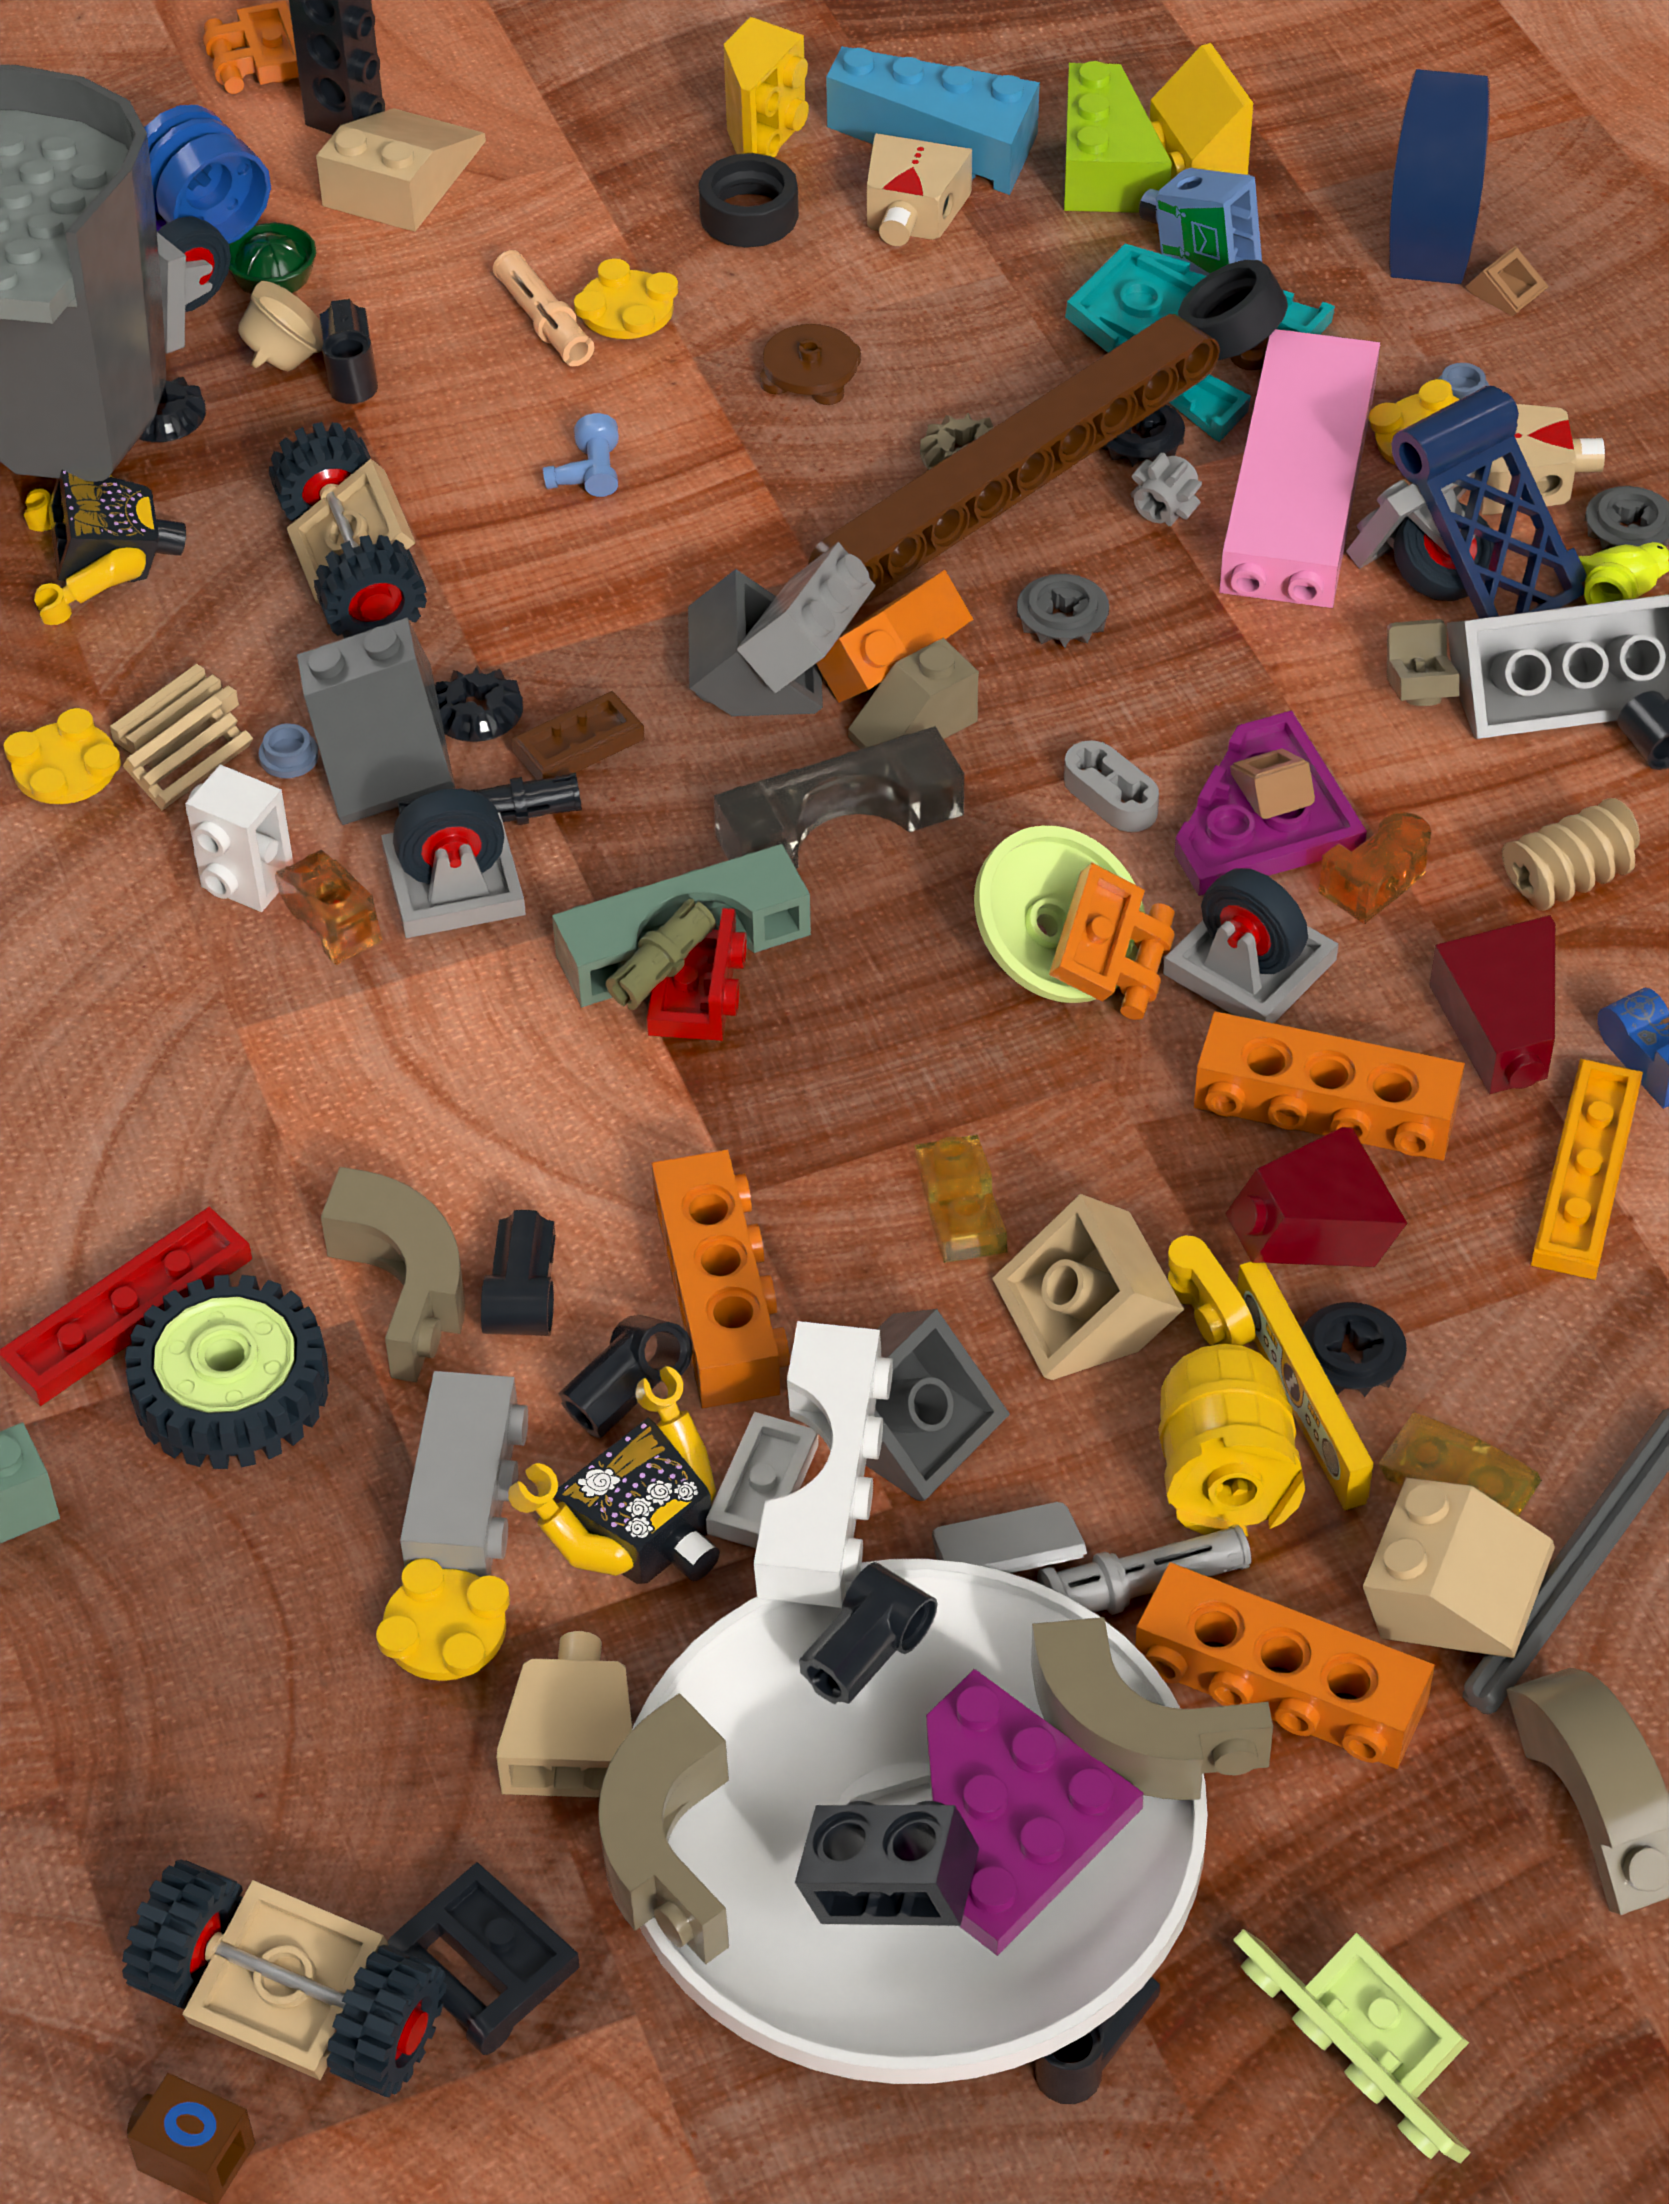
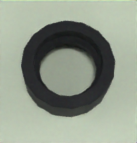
M747 153L735 154L717 160L704 170L698 183L702 227L712 238L726 245L747 248L774 243L789 234L794 229L799 218L796 174L786 163L772 156ZM744 194L763 195L773 199L759 206L747 207L725 202L726 199Z
M1242 260L1227 264L1198 282L1184 297L1178 310V316L1215 339L1220 348L1218 360L1238 356L1256 347L1270 336L1283 321L1288 304L1286 295L1266 264L1260 260Z

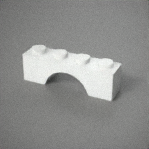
M797 1321L787 1376L790 1417L815 1430L826 1442L831 1452L823 1469L806 1486L789 1495L765 1501L754 1559L757 1598L842 1608L846 1581L853 1582L861 1572L863 1540L855 1539L854 1532L856 1520H868L870 1516L873 1478L864 1477L867 1458L879 1459L883 1434V1418L874 1417L876 1399H889L893 1371V1359L881 1357L880 1330Z

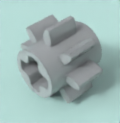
M1160 453L1153 462L1146 459L1131 476L1138 486L1130 495L1134 498V504L1138 512L1151 522H1165L1168 526H1172L1179 516L1187 520L1201 503L1194 494L1202 486V482L1198 481V474L1195 468L1187 460L1179 456L1167 457L1165 453Z

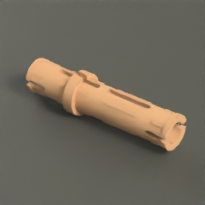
M509 250L499 255L493 265V274L505 285L518 304L534 321V330L541 340L546 343H552L561 354L562 359L570 366H579L588 361L594 352V342L576 323V314L567 303L558 301L518 251Z

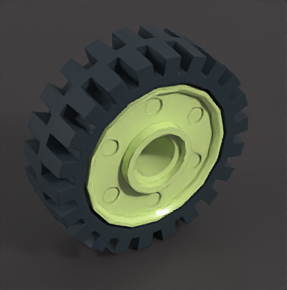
M229 1274L214 1276L213 1289L205 1290L202 1280L199 1279L187 1283L189 1296L183 1298L175 1289L163 1296L165 1311L152 1305L145 1312V1326L136 1324L131 1334L132 1346H127L125 1356L127 1367L125 1370L131 1401L139 1424L144 1427L146 1436L155 1445L160 1442L163 1452L174 1459L183 1452L186 1464L201 1467L206 1455H209L213 1469H228L230 1456L238 1455L242 1468L256 1464L254 1451L262 1449L268 1459L282 1454L281 1438L285 1439L292 1446L304 1437L303 1424L311 1428L315 1425L320 1417L319 1406L325 1407L328 1397L329 1370L327 1353L320 1326H318L316 1317L310 1307L304 1308L301 1298L293 1291H289L284 1295L281 1284L271 1280H267L260 1290L256 1276L241 1275L238 1287H232Z

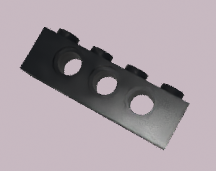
M289 0L305 125L333 135L343 124L384 112L385 101L382 96L380 58L377 53L375 15L372 10V1Z

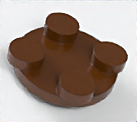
M801 324L786 328L775 334L765 345L763 351L764 369L760 373V386L765 392L770 394H782L789 391L796 394L812 395V398L819 404H836L844 398V385L853 378L857 367L861 363V349L847 334L830 326Z

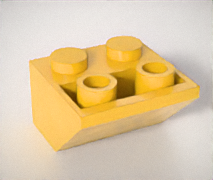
M750 17L724 43L727 131L736 154L755 153L775 157L787 139L795 131L802 129L808 117L809 105L805 101V78L808 71V62L804 58V35Z

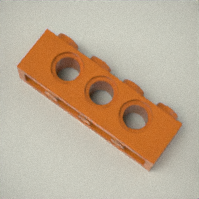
M1214 1011L1197 1066L1194 1108L1214 1112L1221 1116H1234L1276 1125L1282 1129L1300 1130L1323 1136L1341 1127H1352L1362 1144L1399 1151L1409 1156H1423L1444 1161L1459 1103L1465 1063Z
M728 1150L651 1162L654 1204L683 1329L687 1331L692 1341L693 1354L691 1364L701 1408L781 1395L780 1368L790 1365V1353L784 1327L772 1328L769 1315L777 1314V1301L771 1275L759 1276L756 1264L764 1262V1249L758 1223L746 1224L744 1213L752 1211L751 1195L746 1174L734 1175Z
M1169 1562L1136 1629L1135 1647L1152 1664L1165 1683H1181L1209 1694L1223 1706L1268 1702L1272 1720L1277 1721L1285 1730L1300 1736L1312 1735L1340 1746L1350 1755L1364 1762H1380L1398 1769L1429 1700L1434 1664ZM1213 1641L1219 1642L1225 1646L1210 1647L1205 1645L1204 1643ZM1281 1667L1291 1672L1276 1673L1269 1668ZM1348 1693L1354 1695L1358 1699L1346 1700L1336 1696L1335 1694Z

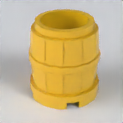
M1218 1344L1206 1346L1183 1356L1171 1368L1162 1385L1160 1401L1161 1422L1158 1428L1163 1455L1167 1463L1164 1473L1169 1504L1171 1503L1176 1508L1177 1519L1186 1528L1203 1535L1228 1529L1230 1526L1237 1524L1243 1529L1245 1535L1248 1536V1525L1259 1524L1267 1519L1269 1529L1282 1524L1299 1508L1305 1492V1483L1299 1451L1295 1448L1296 1428L1292 1407L1288 1403L1279 1372L1260 1353L1241 1345Z

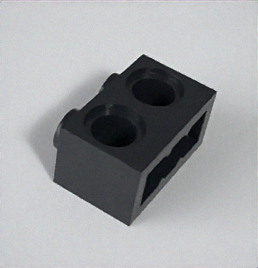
M853 1801L846 1805H816L795 1884L820 1924L961 1926L979 1846L955 1805H945L935 1801H922L916 1805H875L865 1801Z

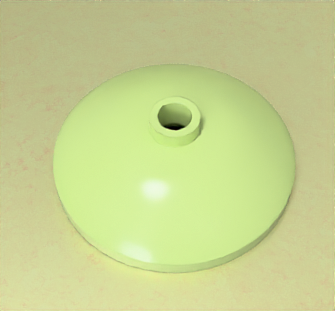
M1042 825L1022 829L1010 835L993 849L985 859L975 885L974 906L977 924L986 947L998 965L1013 980L1027 990L1058 1002L1082 1003L1093 1001L1096 998L1049 975L1080 873L1091 863H1094L1133 884L1135 883L1123 864L1096 840L1069 828ZM1141 902L1139 911L1145 913L1143 902ZM1037 923L1045 928L1047 935L1040 930ZM1130 939L1125 957L1135 961L1138 948L1135 946L1134 940Z

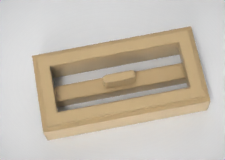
M195 664L110 726L112 739L115 743L133 754L214 694L222 702L220 709L225 714L229 713L239 705L237 691L229 685L223 689L219 678L213 674L206 678L205 669ZM208 719L147 765L154 768L213 723Z
M215 694L129 756L123 765L124 769L161 811L209 777L220 764L225 765L248 748L253 740V737L246 730L241 733L235 726L238 720L231 712L226 715L220 709L222 702ZM208 719L213 723L212 726L148 773L143 768ZM223 735L229 741L166 789L162 790L157 784Z

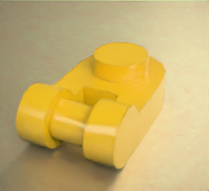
M1188 1235L1178 1237L1172 1241L1168 1251V1266L1170 1268L1168 1282L1180 1303L1191 1304L1195 1309V1321L1204 1339L1210 1345L1219 1343L1242 1346L1253 1341L1256 1333L1251 1313L1241 1294L1207 1245L1200 1238Z

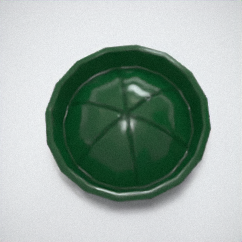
M276 222L257 224L239 240L229 244L231 254L229 271L243 291L252 294L255 286L261 281L272 282L291 293L296 292L307 283L317 254L315 241L306 231L291 224Z

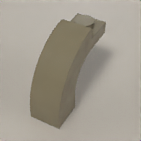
M339 1167L321 1215L327 1256L380 1267L394 1275L404 1285L385 1337L391 1378L417 1382L425 1357L434 1358L438 1351L441 1331L461 1334L465 1315V1295L456 1239L448 1222L435 1205L410 1186L381 1174Z
M1105 1617L1032 1624L1031 1667L1036 1697L1044 1720L1070 1738L1089 1755L1107 1765L1141 1790L1145 1796L1161 1799L1197 1800L1201 1799L1203 1773L1219 1772L1224 1775H1241L1256 1768L1269 1767L1273 1724L1268 1702L1196 1709H1178L1162 1706L1138 1695L1119 1676L1110 1653Z
M1571 1667L1506 1689L1526 1758L1545 1763L1552 1768L1563 1781L1577 1806L1587 1831L1609 1911L1623 1915L1668 1899L1669 1794L1643 1736L1621 1702L1597 1677L1589 1672Z
M678 1693L644 1718L628 1734L612 1758L600 1793V1835L608 1886L616 1905L634 1931L655 1917L665 1936L675 1946L681 1948L687 1944L706 1965L729 1948L726 1908L672 1850L668 1841L675 1825L689 1809L729 1781L726 1740Z

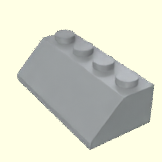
M1669 594L1447 623L1451 663L1459 673V698L1475 739L1616 721L1621 710L1630 700L1648 691L1660 692L1665 699H1669Z

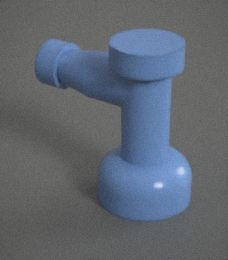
M588 414L580 418L574 426L575 443L583 453L587 454L588 460L571 462L556 468L554 465L543 467L547 489L558 488V485L584 483L586 491L596 497H605L617 490L618 477L616 471L611 468L609 453L616 447L619 440L617 422L606 414Z

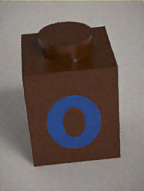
M170 2073L166 2074L154 2095L146 2094L140 2099L131 2114L127 2127V2138L138 2171L207 2204H219L256 2144L247 2109Z

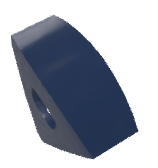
M1416 69L1413 73L1401 124L1393 180L1389 224V270L1391 278L1461 284L1465 277L1476 234L1484 181L1490 122V81L1488 76Z

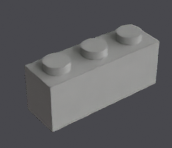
M837 542L789 579L738 646V652L774 693L780 691L826 656L876 585L869 578L865 565L856 556L848 554L842 545Z
M434 1371L400 1539L404 1567L414 1560L426 1558L437 1562L442 1569H457L482 1577L491 1574L493 1559H504L508 1541V1519L501 1517L503 1502H509L508 1492L510 1486L518 1481V1462L511 1460L514 1445H525L528 1430V1406L517 1403L514 1377Z

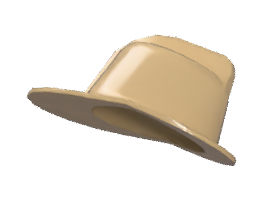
M259 282L250 296L251 301L238 325V332L242 340L254 351L251 362L253 368L256 369L263 363L268 362L280 370L289 372L296 369L313 353H319L322 350L323 340L320 320L305 303L285 288L272 282Z

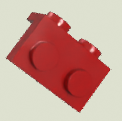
M722 908L719 930H713L683 959L685 963L683 968L675 976H667L652 990L647 1016L648 1036L723 1041L726 1016H737L739 1008L740 980L732 978L733 970L745 968L747 953V933L736 932L735 909Z

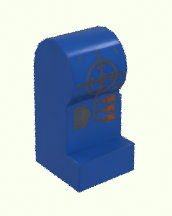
M1645 987L1600 1009L1598 1013V1027L1604 1043L1627 1069L1643 1072L1641 1085L1664 1109L1669 1106V1010L1665 1002L1655 991Z

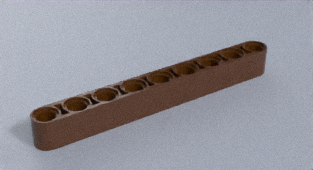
M1176 314L1162 317L824 538L811 553L808 565L839 542L848 554H852L862 561L869 573V578L876 585L863 604L868 603L1115 439L1118 435L1124 433L1201 382L1211 373L1217 363L1220 352L1218 342Z

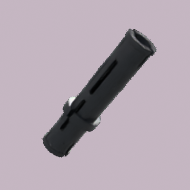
M576 772L555 776L554 778L525 782L522 781V777L511 778L510 784L470 790L482 794L491 801L497 812H500L502 822L517 820V825L529 824V818L582 810ZM415 800L398 801L399 814Z

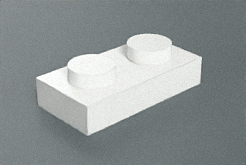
M754 1412L706 1518L707 1534L757 1548L765 1501L789 1495L800 1489L819 1446L818 1433L810 1427Z

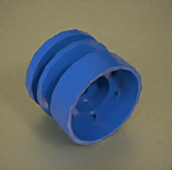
M179 105L160 113L144 127L148 138L155 211L163 217L167 224L177 218L193 216L212 224L229 244L239 240L256 225L267 207L271 191L269 170L260 158L241 139H238L213 111L199 105Z

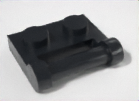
M478 1862L465 1871L387 1941L388 1946L441 1967V1970L445 1971L446 1977L443 1982L446 1983V1993L439 2001L444 2003L443 2007L467 2029L466 2039L483 2055L496 2051L507 2040L518 2022L580 1968L578 1952ZM439 1937L501 1993L490 2005L486 2006L427 1951L428 1947Z

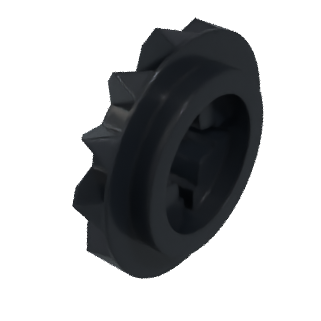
M178 377L172 381L166 380L159 404L166 403L165 408L162 409V415H158L156 411L153 421L139 440L168 442L183 438L195 431L202 424L206 416V404L200 387L188 385L184 377Z
M1166 404L1134 425L1136 431H1140L1143 436L1149 437L1140 438L1137 433H1132L1131 427L1101 448L1109 450L1112 460L1129 459L1132 467L1138 461H1145L1146 459L1153 462L1160 453H1165L1167 457L1175 456L1178 446L1184 444L1185 424L1180 414Z
M476 666L473 673L466 675L453 670L450 682H436L435 689L444 734L451 738L468 742L491 740L510 731L522 716L523 697L520 694L517 680H506L500 669L494 670L489 674H483L480 668ZM474 696L479 701L486 700L487 710L485 711L481 705L477 706L473 701L466 702V698Z
M1357 1302L1332 1304L1315 1312L1302 1328V1332L1336 1395L1344 1389H1358L1366 1397L1373 1387L1381 1385L1389 1388L1395 1375L1404 1368L1407 1344L1402 1329L1391 1316L1371 1305ZM1344 1335L1348 1336L1349 1342L1354 1344L1357 1351H1363L1361 1363L1351 1361L1347 1353L1341 1352Z

